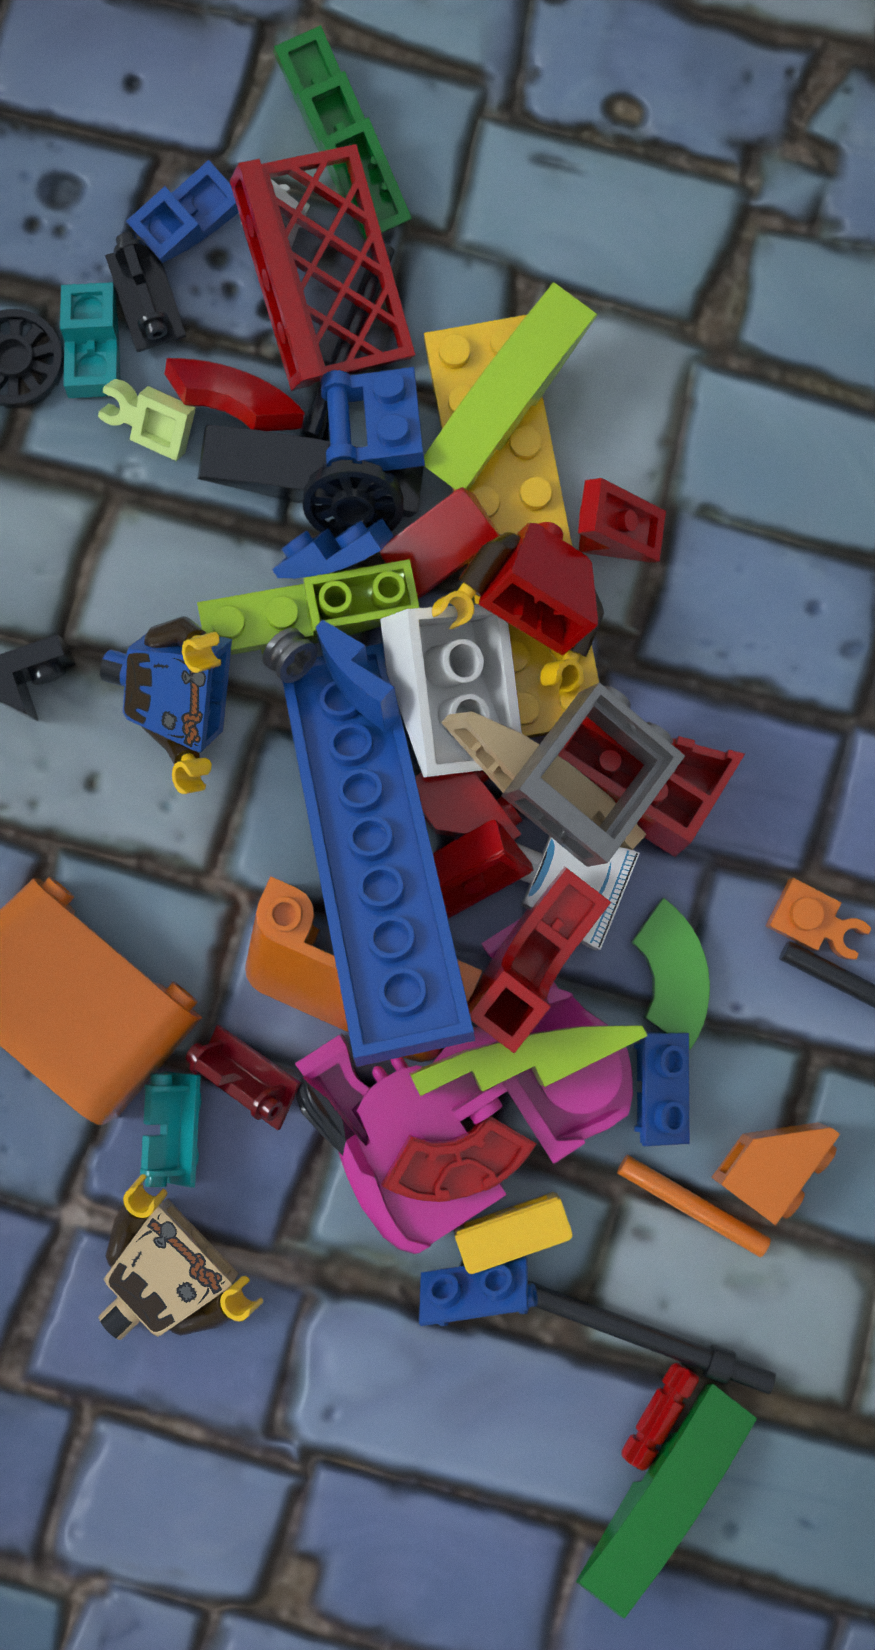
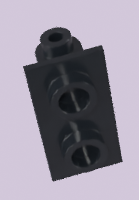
M125 232L118 235L114 252L105 255L136 351L141 352L187 337L163 263L142 240L137 239L135 233Z

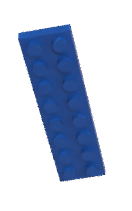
M383 643L366 646L370 672L390 684L386 670ZM319 656L307 674L295 682H283L356 1067L475 1041L400 710V718L387 733L358 712L344 697L329 674L323 656Z

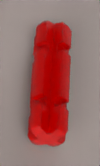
M674 1363L670 1366L662 1380L665 1384L663 1389L657 1388L635 1426L638 1430L637 1434L630 1435L621 1450V1456L639 1470L644 1471L650 1467L658 1453L656 1449L657 1444L661 1445L664 1443L685 1407V1404L682 1402L683 1399L690 1398L699 1382V1377L691 1369L680 1363Z

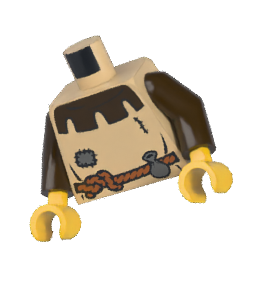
M145 1174L140 1175L125 1192L123 1197L124 1205L114 1219L105 1255L111 1269L105 1276L104 1281L117 1295V1298L99 1315L98 1318L102 1326L114 1338L122 1340L140 1321L153 1335L159 1337L168 1330L182 1336L215 1329L231 1320L239 1322L245 1320L263 1303L262 1297L256 1301H250L244 1296L242 1288L250 1282L249 1277L242 1276L232 1285L239 1273L168 1198L162 1202L167 1196V1191L164 1188L157 1196L148 1194L143 1188V1182L147 1176Z

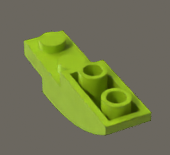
M410 559L303 578V584L197 602L202 629L206 633L217 632L219 637L232 639L231 655L261 650V654H263L270 640L280 631L287 628H296L304 635V639H308L315 644L319 643L316 626L322 620L347 635H352L381 627L380 619L406 609L420 608Z

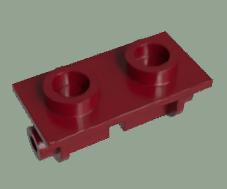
M221 1025L215 1027L209 1044L204 1046L200 1043L194 1044L188 1050L185 1060L190 1064L189 1068L192 1073L204 1076L251 1111V1116L256 1120L263 1119L276 1130L281 1129L301 1084L300 1081Z

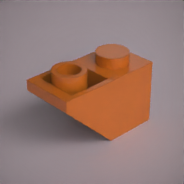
M819 1122L743 1133L711 1178L776 1225L781 1217L788 1219L799 1208L805 1196V1192L801 1189L813 1172L819 1174L830 1164L837 1151V1147L833 1144L840 1133L832 1127Z

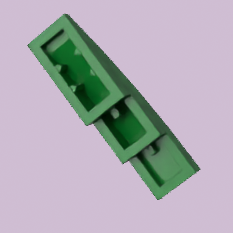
M322 26L315 27L275 45L273 53L318 151L357 145L381 234L411 221L412 217L369 117H364L346 72H341ZM346 162L326 166L339 194L345 198L352 186ZM354 195V197L351 200V203L358 207L356 197ZM352 217L365 242L367 236L364 225Z
M714 1384L704 1385L678 1432L668 1434L642 1481L632 1483L577 1578L576 1583L620 1618L625 1619L699 1516L734 1460L757 1418Z

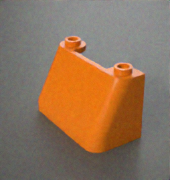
M50 876L45 882L41 879L33 878L0 909V1046L80 1115L97 1125H103L120 1116L142 1090L144 1084L148 1083L151 1073H156L202 1019V1016L193 1009L198 1001L175 982H172L167 988L162 984L154 983L74 915L76 911L69 904L73 900L74 895Z
M270 876L259 900L245 965L248 981L260 993L349 1032L335 957L314 947L321 930L313 925L315 914L311 900L307 894L298 888ZM457 959L468 1004L482 970ZM444 1048L404 1057L417 1062L430 1061L437 1057Z

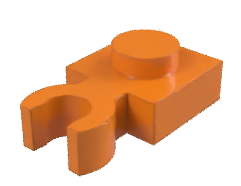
M795 878L788 879L765 927L812 951H818L823 940H826L831 951L836 956L847 960L857 959L859 953L845 945L843 940L845 932L852 929L856 933L868 935L871 931V927L863 920L857 918L841 920L835 917L842 902Z

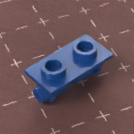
M646 1032L647 1037L639 1040V1043H634V1049H637V1081H642V1092H637V1125H634V1131L640 1132V1143H642V1146L690 1144L689 1033Z
M526 1256L475 1274H469L465 1266L421 1272L420 1326L433 1324L447 1326L449 1322L513 1312H519L522 1315L528 1313L529 1307H536L538 1305L536 1287L533 1283L528 1284V1259Z

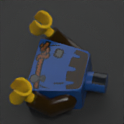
M185 616L151 627L144 636L129 646L127 653L112 649L108 650L102 659L100 667V677L103 681L124 686L123 714L126 719L140 725L167 751L174 764L172 781L177 791L181 794H189L206 789V784L200 776L208 775L211 772L212 763L208 758H200L198 752L201 753L223 732L232 639L219 637L217 632L206 633L192 619Z

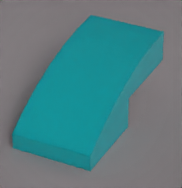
M114 283L61 285L60 331L65 341L63 386L67 397H106L108 395L103 393V387L113 379L120 380L119 328Z

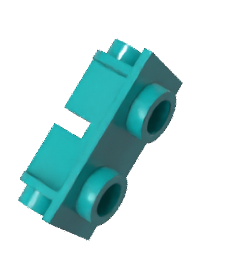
M170 1071L151 1073L150 1084H144L143 1124L160 1125V1135H143L140 1175L145 1174L147 1176L145 1179L146 1187H167V1183L189 1188L195 1187L196 1167L199 1160L197 1142L199 1111L202 1104L200 1093L201 1075Z

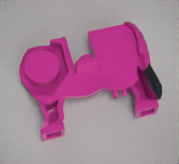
M520 919L481 943L491 958L494 957ZM553 982L547 996L551 1007L531 1033L574 1026L609 1025L585 1009L572 996V993L559 989ZM479 1026L473 1028L475 1041L445 1047L434 1062L460 1051L497 1040ZM342 1033L295 1063L304 1076L298 1080L301 1084L296 1093L301 1113L338 1150L346 1176L361 1208L382 1237L397 1249L412 1254H418L429 1248L432 1243L507 1194L502 1183H499L487 1191H482L468 1197L445 1202H431L411 1199L382 1187V1181L409 1134L427 1141L453 1140L469 1132L462 1120L468 1116L474 1124L485 1120L503 1107L498 1097L508 1092L553 1164L584 1145L585 1139L611 1128L628 1116L633 1098L632 1067L627 1047L546 1087L538 1084L530 1068L485 1091H481L471 1072L422 1096L419 1095L409 1073L424 1066L415 1065L409 1067L403 1057L391 1059L396 1072L390 1075L386 1073L383 1067L375 1066L372 1074L377 1083L371 1088L365 1085L353 1068L349 1044Z

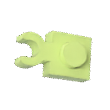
M113 379L103 387V393L114 397L118 401L120 408L108 403L98 413V417L102 421L113 426L123 423L132 426L129 440L175 461L179 460L186 453L196 407L185 405L181 400L150 386H147L137 396L131 385L119 379Z

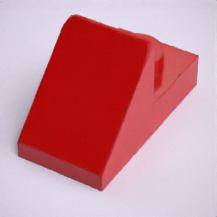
M603 478L585 480L582 505L579 512V551L586 554L650 563L660 562L666 511Z

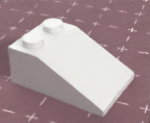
M474 604L473 616L467 623L451 630L449 628L457 618V610L454 606H447L436 617L432 616V607L406 609L380 619L387 675L390 684L395 688L397 704L423 777L482 770L441 723L449 714L473 711L522 733L508 622L479 604Z

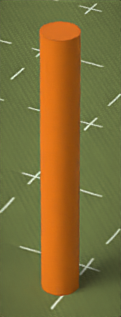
M627 1154L617 1170V1174L756 1256L761 1258L766 1253L771 1242V1238L630 1155Z

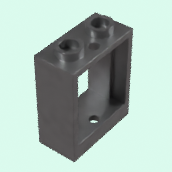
M600 682L577 694L501 795L586 867L606 864L610 861L685 757L684 754L672 745L673 739L667 731L654 723L645 722L630 709L631 703L624 694L613 687L603 686ZM586 716L644 765L600 826L541 778Z

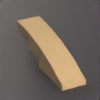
M473 711L449 714L441 722L503 793L540 745L522 733ZM559 756L554 759L541 777L598 826L602 824L616 805V802L607 793ZM636 824L620 847L633 850L646 833Z

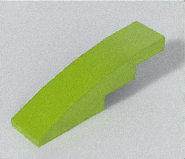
M553 282L512 333L449 418L425 453L424 467L455 490L464 487L469 491L496 450L503 448L532 405L536 406L598 314Z
M641 1025L574 1026L534 1032L529 1034L515 1054L500 1042L495 1041L460 1051L412 1071L409 1074L420 1096L471 1072L481 1091H485L530 1068L538 1084L546 1087L647 1037V1034Z

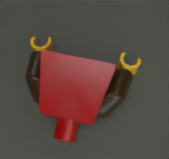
M552 522L527 523L517 534L505 532L484 544L458 579L462 584L458 591L451 592L438 599L432 607V616L440 615L450 603L457 610V618L449 629L457 628L472 618L474 613L472 598L476 594L480 596L479 605L563 656L562 660L549 662L543 667L540 676L542 685H555L559 682L562 675L563 679L559 687V693L578 689L584 681V672L578 663L581 656L587 657L604 616L602 603L595 590L591 560L587 555L563 541L562 529Z

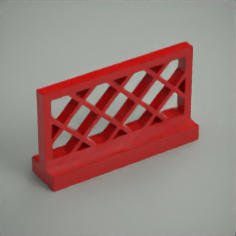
M357 145L339 147L261 164L260 158L238 163L229 181L291 391L310 387L315 382L321 381L322 376L329 371L341 370L351 374L414 357V347ZM346 162L352 186L345 198L318 181L326 166ZM317 168L313 177L304 172L306 170ZM288 174L307 187L296 209L276 197L271 178ZM312 191L339 208L328 230L301 213ZM354 195L356 197L358 207L351 203V200L354 197ZM344 213H347L364 225L367 238L360 251L334 235ZM281 214L290 219L286 228ZM295 223L322 240L311 263L291 250L288 236ZM327 245H330L354 261L343 283L316 267ZM369 248L371 250L373 260L366 256ZM360 265L378 276L382 290L375 303L349 288ZM297 268L305 272L301 281ZM310 277H313L337 293L326 316L309 306L306 302L303 290ZM343 297L369 313L358 336L332 320ZM384 300H385V303H386V307H387L388 312H386L385 310L381 309V306H382ZM375 318L393 329L398 346L397 349L382 352L364 341ZM312 320L320 325L317 333H315ZM326 329L352 345L344 362L325 366L319 342ZM358 350L368 355L354 359Z

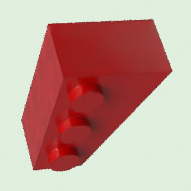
M587 716L557 755L601 788L616 803L644 766ZM678 736L676 739L672 738V745L684 754L685 757L636 823L646 833L644 838L674 857L682 852L693 841L745 753L730 749L727 752L697 745L695 740Z

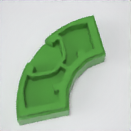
M662 898L631 940L634 947L645 957L652 975V999L644 1018L664 1033H689V1050H691L701 1032L708 1011L710 997L709 970L703 948L693 928L671 903Z

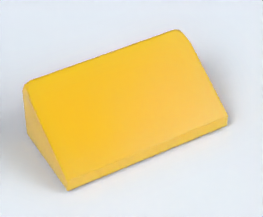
M553 1191L464 1222L454 1229V1235L466 1271L469 1274H475L569 1241L572 1238V1230L562 1201L558 1194Z

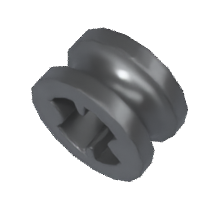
M287 628L276 634L267 644L263 653V662L270 670L276 671L277 677L283 682L292 683L302 678L312 668L316 661L318 650L316 645L310 640L304 639V635L299 630Z

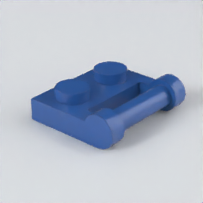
M414 367L349 375L341 370H333L322 376L320 382L321 396L327 401L330 447L326 450V467H330L332 462L339 460H353V463L362 464L363 460L383 467L382 471L425 466ZM364 401L368 446L356 448L352 445L348 403Z

